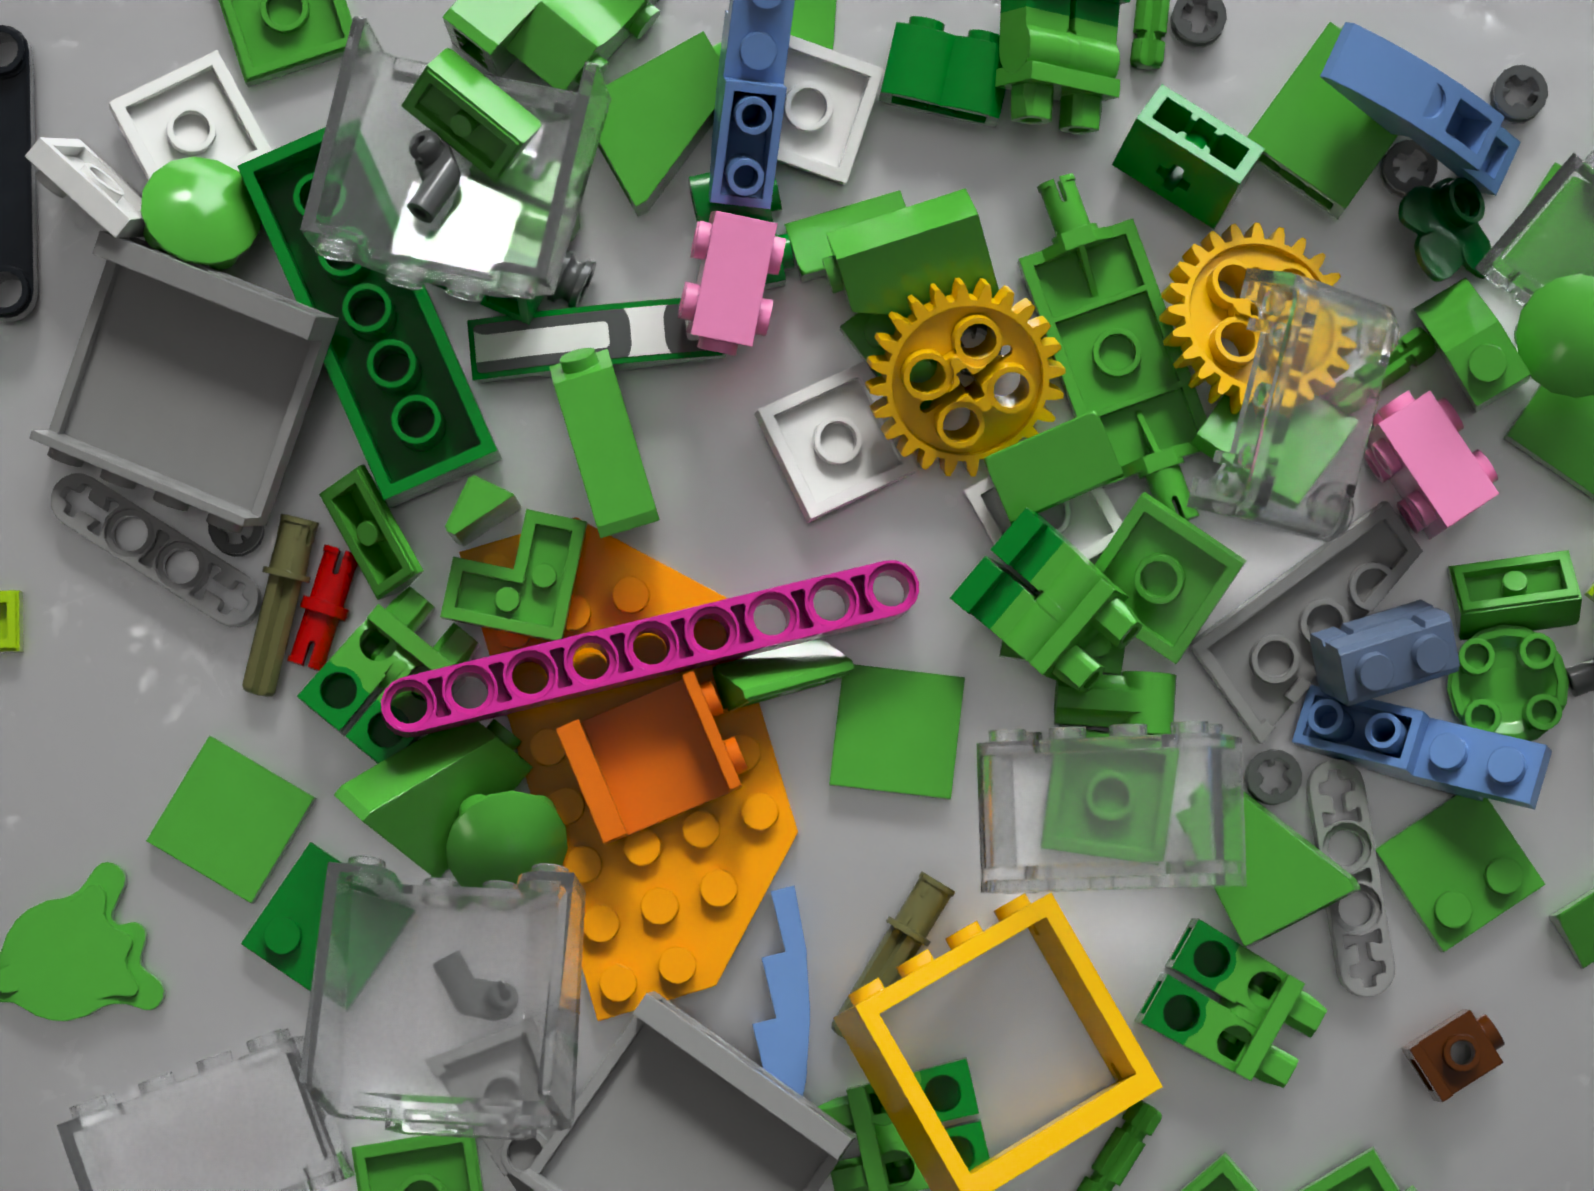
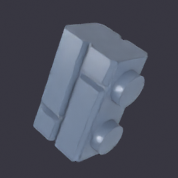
M1421 599L1343 623L1340 629L1331 627L1310 634V644L1320 689L1327 695L1335 697L1336 700L1346 706L1458 672L1460 667L1452 620L1449 613L1437 607L1433 608V605Z

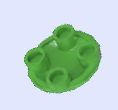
M193 156L170 161L153 172L142 191L140 213L145 223L143 228L145 241L152 248L166 251L185 262L209 265L218 270L228 269L236 263L242 253L250 249L260 231L261 219L241 174L218 160Z
M1575 274L1555 278L1536 290L1520 312L1519 321L1514 331L1518 353L1530 371L1531 378L1551 393L1573 398L1594 395V277Z
M1502 624L1478 631L1460 646L1457 651L1460 664L1459 671L1448 674L1447 693L1453 713L1464 726L1533 741L1559 723L1562 711L1567 704L1569 678L1562 656L1556 650L1555 643L1550 637L1543 633H1536L1527 627Z
M507 791L487 796L483 794L471 795L461 803L458 810L459 817L452 824L446 842L448 868L461 887L478 898L504 902L528 897L546 887L560 871L568 849L566 826L558 815L554 803L548 797L518 791Z

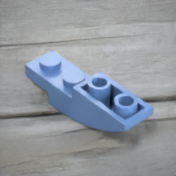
M730 0L729 11L725 10L711 147L709 201L712 203L771 209L787 87L784 85L795 0Z
M1345 22L1320 77L1389 133L1410 137L1458 177L1466 178L1474 183L1481 193L1496 196L1521 143L1501 126L1505 117L1466 87L1412 53L1355 23Z
M1311 685L1308 688L1292 739L1295 745L1337 760H1345L1355 766L1414 784L1478 801L1488 798L1534 810L1552 754V750L1544 744L1430 718L1424 711L1370 699L1346 706L1336 700L1335 697L1322 692L1320 687Z

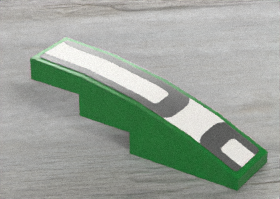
M681 298L536 311L530 325L507 315L467 320L472 380L480 383L535 375L552 377L549 366L559 364L560 358L563 355L581 348H594L596 352L608 349L615 372L726 357V355L697 347L699 336L687 333L688 320L678 318Z

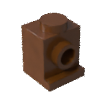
M1462 1009L1401 1049L1432 1099L1444 1102L1462 1088L1504 1063L1496 1050L1504 1046L1505 1043L1499 1031L1486 1014L1475 1018L1471 1010ZM1463 1040L1471 1048V1057L1466 1063L1459 1065L1452 1060L1450 1050L1455 1042Z

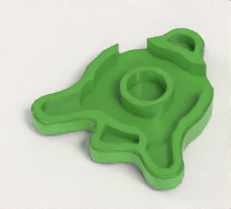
M109 862L101 863L93 870L85 884L77 892L65 898L47 900L24 912L14 922L6 935L0 952V1002L15 1003L35 1016L53 1021H72L94 1014L103 1007L113 1004H127L142 1010H153L162 1004L166 991L164 985L155 975L148 972L142 964V956L148 935L146 928L136 922L120 925L114 919V911L127 884L125 871L120 866Z

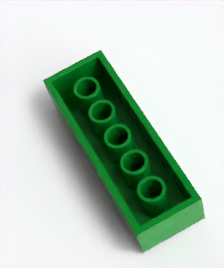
M347 117L238 165L237 167L296 301L339 318L324 360V365L382 497L390 508L501 460L502 457L351 118Z

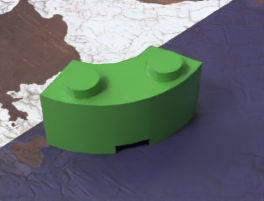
M541 0L506 49L561 95L568 93L578 85L587 91L606 71L609 65L607 59L631 34L640 39L652 27L661 12L655 7L659 0Z

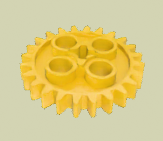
M1255 222L1245 232L1244 236L1235 223L1231 224L1221 234V237L1215 231H1211L1200 242V246L1194 243L1183 254L1184 262L1180 261L1170 271L1169 276L1175 283H1170L1161 293V298L1172 304V306H1169L1159 316V321L1175 326V330L1163 340V344L1170 347L1181 346L1183 353L1176 359L1173 366L1174 368H1184L1191 365L1196 371L1188 384L1191 389L1205 381L1211 385L1208 396L1209 403L1213 404L1225 394L1230 396V411L1232 414L1238 413L1247 402H1250L1253 415L1257 419L1270 410L1271 405L1279 417H1283L1294 408V404L1301 410L1306 408L1316 399L1315 394L1321 396L1334 385L1331 378L1334 379L1345 370L1347 365L1339 357L1346 355L1353 348L1354 343L1342 336V334H1345L1355 325V319L1339 314V310L1351 301V297L1346 294H1333L1331 287L1341 278V275L1338 272L1323 276L1319 268L1323 264L1326 255L1320 253L1311 259L1303 255L1306 247L1305 238H1300L1289 247L1285 245V233L1282 227H1278L1268 239H1265L1260 223ZM1254 271H1256L1259 275V285L1256 273ZM1218 280L1231 286L1235 292L1236 299L1223 293L1219 287ZM1276 285L1287 289L1292 296L1293 302L1282 298L1277 291ZM1221 338L1228 339L1234 343L1238 349L1239 357L1226 351L1222 345ZM1279 342H1283L1292 348L1296 360L1284 355L1280 349ZM1256 357H1257L1258 365H1259V367H1260L1261 370H1259V369L1257 368V366H1256Z
M959 277L954 279L952 293L947 296L942 293L935 283L930 284L929 294L931 302L925 305L913 295H909L907 300L912 314L907 318L892 311L888 314L897 330L894 335L886 333L875 334V339L886 351L885 355L867 357V363L871 369L881 373V376L866 381L865 387L870 394L884 396L876 400L869 407L875 418L889 417L880 428L887 440L902 435L896 448L903 457H907L919 448L917 461L921 468L927 470L936 458L939 457L940 468L946 476H951L958 461H962L969 475L975 477L979 467V460L1018 443L1023 437L1028 439L1039 434L1033 426L1037 420L1044 422L1055 421L1056 417L1045 406L1046 400L1063 399L1064 393L1058 386L1049 382V379L1065 374L1066 369L1059 361L1047 359L1055 355L1062 348L1055 337L1042 338L1051 327L1044 316L1029 320L1035 306L1027 298L1022 299L1012 307L1015 293L1010 287L1004 285L992 298L991 285L986 279L980 278L973 294L968 293L966 285ZM974 324L987 325V335L980 345L973 348L961 346L962 334L969 326ZM1010 345L1009 353L998 355L1001 347ZM924 359L937 361L936 372L929 380L922 383L910 381V372L917 362ZM965 368L968 369L974 379L966 387L960 383L957 376ZM1010 372L1020 374L1019 385L1012 393L1005 396L994 394L995 383L1002 375ZM933 400L930 408L926 410L920 409L923 401ZM963 407L970 409V417L962 428L957 430L943 429L944 419L951 410Z

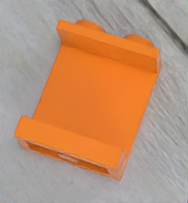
M694 671L683 674V679L584 721L577 719L556 728L605 845L742 788L738 774L748 771V767L735 737L722 740L714 717L724 714V710L710 679L699 684Z

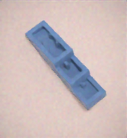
M794 885L770 891L785 952L762 957L776 1018L753 1023L752 1025L763 1068L803 1096L807 1076L810 1001L807 952Z

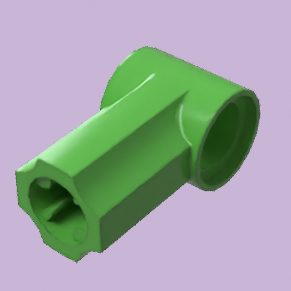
M1123 671L1121 676L1102 674L1086 693L1078 691L1058 680L1056 681L1054 697V725L1118 729L1120 734L1172 737L1177 675L1148 671Z

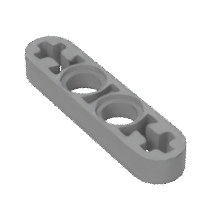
M75 473L63 477L54 486L51 493V508L55 517L64 525L217 622L229 627H242L251 623L259 614L262 606V594L258 585L249 576L95 478L83 473ZM86 486L90 487L92 490L88 496L89 500L107 512L111 501H116L119 504L105 518L99 536L95 535L92 530L101 523L100 521L83 511L76 513L74 518L68 515L72 505L65 499L71 490L81 493L85 490ZM129 517L141 519L148 529L146 542L135 551H124L117 546L115 541L117 525ZM178 550L192 551L199 561V569L196 576L184 584L172 582L165 571L168 557ZM213 565L221 568V572L212 578L231 590L235 589L239 583L246 586L242 596L248 601V605L243 612L233 608L227 615L223 614L221 610L224 607V601L207 589H205L203 600L200 601L194 597V594L207 583Z
M1332 759L1319 764L1312 770L1306 784L1315 847L1332 859L1328 851L1331 837L1340 830H1349L1355 833L1362 843V854L1359 860L1349 866L1338 865L1356 878L1361 887L1359 891L1366 894L1372 903L1370 919L1364 925L1358 927L1346 924L1339 914L1340 901L1326 907L1336 973L1340 984L1348 992L1356 996L1373 997L1383 993L1391 985L1395 976V962L1366 789L1361 772L1353 764L1345 760ZM1329 770H1337V775L1341 780H1350L1351 791L1342 794L1341 798L1343 812L1356 809L1358 821L1341 820L1326 827L1324 826L1322 814H1335L1331 795H1321L1319 791V784L1329 779ZM1377 930L1378 943H1365L1369 960L1380 961L1382 973L1372 976V986L1364 987L1362 978L1351 977L1350 966L1359 963L1357 944H1352L1345 948L1343 935L1363 936Z

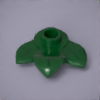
M1444 178L1434 183L1431 188L1419 185L1408 191L1400 202L1398 217L1400 223L1418 235L1414 244L1415 255L1418 264L1426 276L1435 282H1441L1450 278L1463 265L1467 271L1480 279L1488 277L1492 262V248L1489 239L1478 223L1484 216L1485 204L1482 194L1476 185L1466 178Z

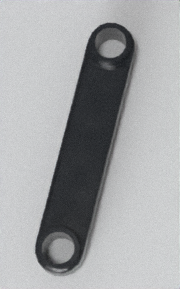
M0 25V44L14 42L18 47L17 56L13 62L7 66L0 67V284L4 281L15 279L20 280L22 285V293L19 300L12 306L0 307V320L14 322L22 320L32 312L38 296L36 168L25 157L35 144L34 59L32 47L24 35L11 26Z

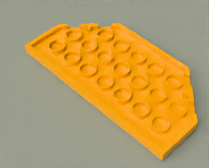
M588 524L564 638L728 598L612 536L600 538L598 529ZM521 534L459 552L460 557L514 569ZM703 619L694 626V638L702 648L717 650L725 645L727 640L726 631L718 621ZM481 627L490 656L550 642ZM644 633L633 642V651L636 657L643 663L649 665L658 664L667 656V646L658 635ZM583 648L573 656V666L581 677L597 679L607 671V660L599 650ZM525 662L518 665L512 673L515 687L526 694L538 693L548 683L545 670L539 664L533 662ZM721 663L507 715L513 735L522 741L517 747L519 756L533 767L525 776L530 794L543 795L552 800L558 815L566 826L568 849L562 867L555 875L598 1021L634 1011L646 993L655 991L665 999L671 1000L716 986L793 844L798 830L759 703L728 711V708L723 709L724 714L714 717L722 740L735 737L748 767V771L738 774L742 788L608 845H605L602 841L556 728L577 719L584 721L683 679V674L694 671L699 684L709 679L711 680L721 703L712 673L713 667Z

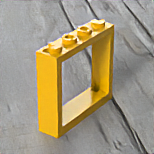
M1023 893L994 910L993 912L999 922L984 931L978 921H975L945 938L951 949L934 959L929 949L897 966L896 969L902 978L884 987L878 977L852 992L848 997L853 1007L833 1018L931 1191H994L1163 1087L1052 893L1032 903L1026 893ZM1028 928L1116 1082L969 1171L881 1018L880 1013Z

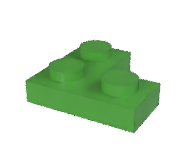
M526 509L514 569L453 557L440 617L446 620L547 641L563 639L587 530V521Z

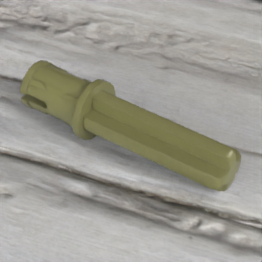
M286 514L280 515L277 538L269 567L263 566L262 572L269 573L242 684L243 690L264 697H272L276 691L302 582L310 583L311 577L306 576L312 546L319 527L318 522Z
M921 871L920 878L895 919L889 916L886 920L891 926L850 994L878 977L884 987L901 979L902 977L896 967L913 958L922 944L927 947L929 946L931 941L926 939L949 899L954 896L955 891ZM847 997L837 1015L853 1007L849 997ZM833 1020L831 1024V1029L837 1035L844 1038L837 1024Z

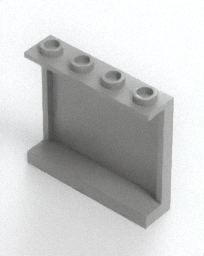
M100 231L92 254L106 259V263L49 430H32L29 439L49 446L47 456L61 463L82 467L85 461L102 468L100 478L109 483L129 489H135L138 483L155 490L153 500L162 505L181 511H188L191 505L209 513L206 521L220 529L241 533L243 527L267 526L339 318L212 267L185 262L166 251L152 248L146 241L139 238H115L108 231Z
M653 991L646 993L632 1013L635 1016L530 1168L524 1170L518 1178L530 1187L528 1191H819L857 1135L660 994Z

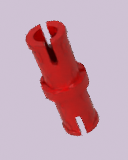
M324 545L322 551L324 552L310 597L303 595L300 608L305 609L291 654L287 658L288 662L304 667L310 645L315 643L308 667L316 671H320L327 662L339 621L346 622L349 610L344 608L358 566L352 553L345 550L339 572L334 574L341 551L340 548Z

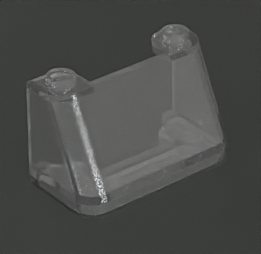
M1247 268L1240 298L1255 303L1259 319L1249 318L1246 330L1260 333L1238 423L1230 452L1215 450L1213 462L1222 464L1218 472L1210 479L1194 477L1186 507L1313 540L1332 542L1350 527L1353 520V498L1389 357L1399 340L1400 326L1396 321L1393 309L1385 304L1291 272Z

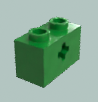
M1161 84L1134 121L1112 165L1212 229H1215L1241 192L1265 148Z

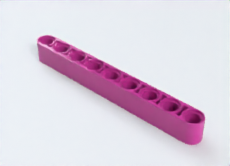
M897 560L881 561L405 676L393 681L385 689L381 699L382 718L386 727L394 734L402 737H417L890 622L902 617L916 602L919 594V581L915 572L907 564ZM881 576H890L898 580L904 590L902 603L897 606L881 604L873 593L875 579ZM822 590H831L841 596L845 604L843 618L836 621L822 619L814 609L813 599L815 594ZM769 604L778 607L786 618L784 631L778 635H767L757 629L753 616L757 607ZM703 619L718 621L726 631L727 640L725 645L717 650L702 648L694 638L693 629L695 624ZM644 633L658 635L667 646L666 658L658 664L649 665L641 662L633 651L634 640ZM583 648L597 649L604 654L607 660V671L597 679L581 677L573 666V656ZM525 662L539 664L547 674L548 683L546 687L535 694L521 692L515 687L512 680V673L515 668ZM464 677L477 678L484 683L487 689V698L481 706L466 709L454 701L451 693L453 685ZM405 691H413L424 698L427 704V711L421 720L406 724L398 721L393 716L391 704L398 694Z

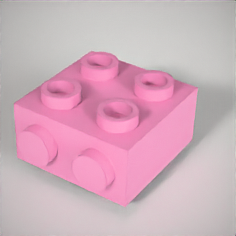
M712 211L709 222L697 221L690 258L700 259L701 262L696 284L684 283L678 318L688 320L686 332L699 336L697 347L700 349L736 356L738 344L752 347L755 334L766 336L773 300L762 298L767 274H779L786 238L775 236L778 223L721 211Z
M1408 390L1378 410L1377 414L1370 418L1375 428L1363 438V441L1369 448L1363 452V457L1380 482L1383 483L1388 479L1391 481L1402 498L1401 501L1397 502V508L1405 522L1416 534L1423 530L1429 540H1431L1499 494L1493 485L1498 480L1494 467L1479 449L1474 452L1470 451L1458 433L1464 428L1463 423L1456 410L1445 398L1437 401L1429 390L1415 400Z

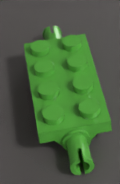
M1073 173L1059 176L1060 181L1057 182L1064 202L1061 200L1054 179L1048 180L1040 184L1037 189L1044 201L1056 237L1051 240L1053 245L1042 251L1019 258L1017 263L1032 304L1035 306L1037 317L1044 316L1051 325L1044 336L1055 337L1061 345L1062 349L1053 355L1052 358L1055 361H1059L1066 369V373L1059 377L1074 418L1093 410L1097 411L1123 471L1124 477L1102 487L1105 488L1138 476L1139 479L1146 478L1153 498L1176 512L1173 500L1179 515L1187 521L1197 518L1200 515L1194 506L1180 465L1185 463L1184 459L1202 453L1190 443L1207 420L1196 388L1191 389L1188 386L1191 379L1188 366L1184 368H1174L1173 366L1176 359L1183 353L1181 347H1170L1163 344V340L1174 328L1172 325L1159 321V316L1166 310L1163 298H1161L1159 287L1134 220L1132 218L1112 226L1098 228L1097 223H1090Z

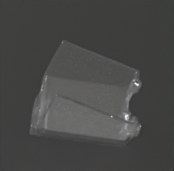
M354 16L300 228L310 245L316 247L315 253L336 261H351L381 274H386L385 280L399 287L420 290L422 289L423 282L447 287L446 293L448 295L466 301L481 302L483 295L533 299L535 296L554 295L611 102V97L599 64L585 62L578 92L483 74L539 119L542 123L541 127L497 183L452 148L461 172L460 182L432 223H426L417 219L407 209L408 202L422 184L415 165V159L409 153V143L417 133L430 129L401 107V105L429 63L396 57L385 52L367 18Z
M358 855L350 857L348 863L328 862L299 1076L301 1085L327 1114L346 1120L366 1119L385 1121V1130L408 1135L524 1141L536 1138L537 1129L562 1131L573 1128L586 892L575 873L569 872L568 868L561 865L539 863L532 866L531 872L520 874L517 884L508 881L490 880L483 883V888L460 887L459 883L450 879L427 878L423 880L422 885L402 884L394 872L385 868L386 862L376 857Z

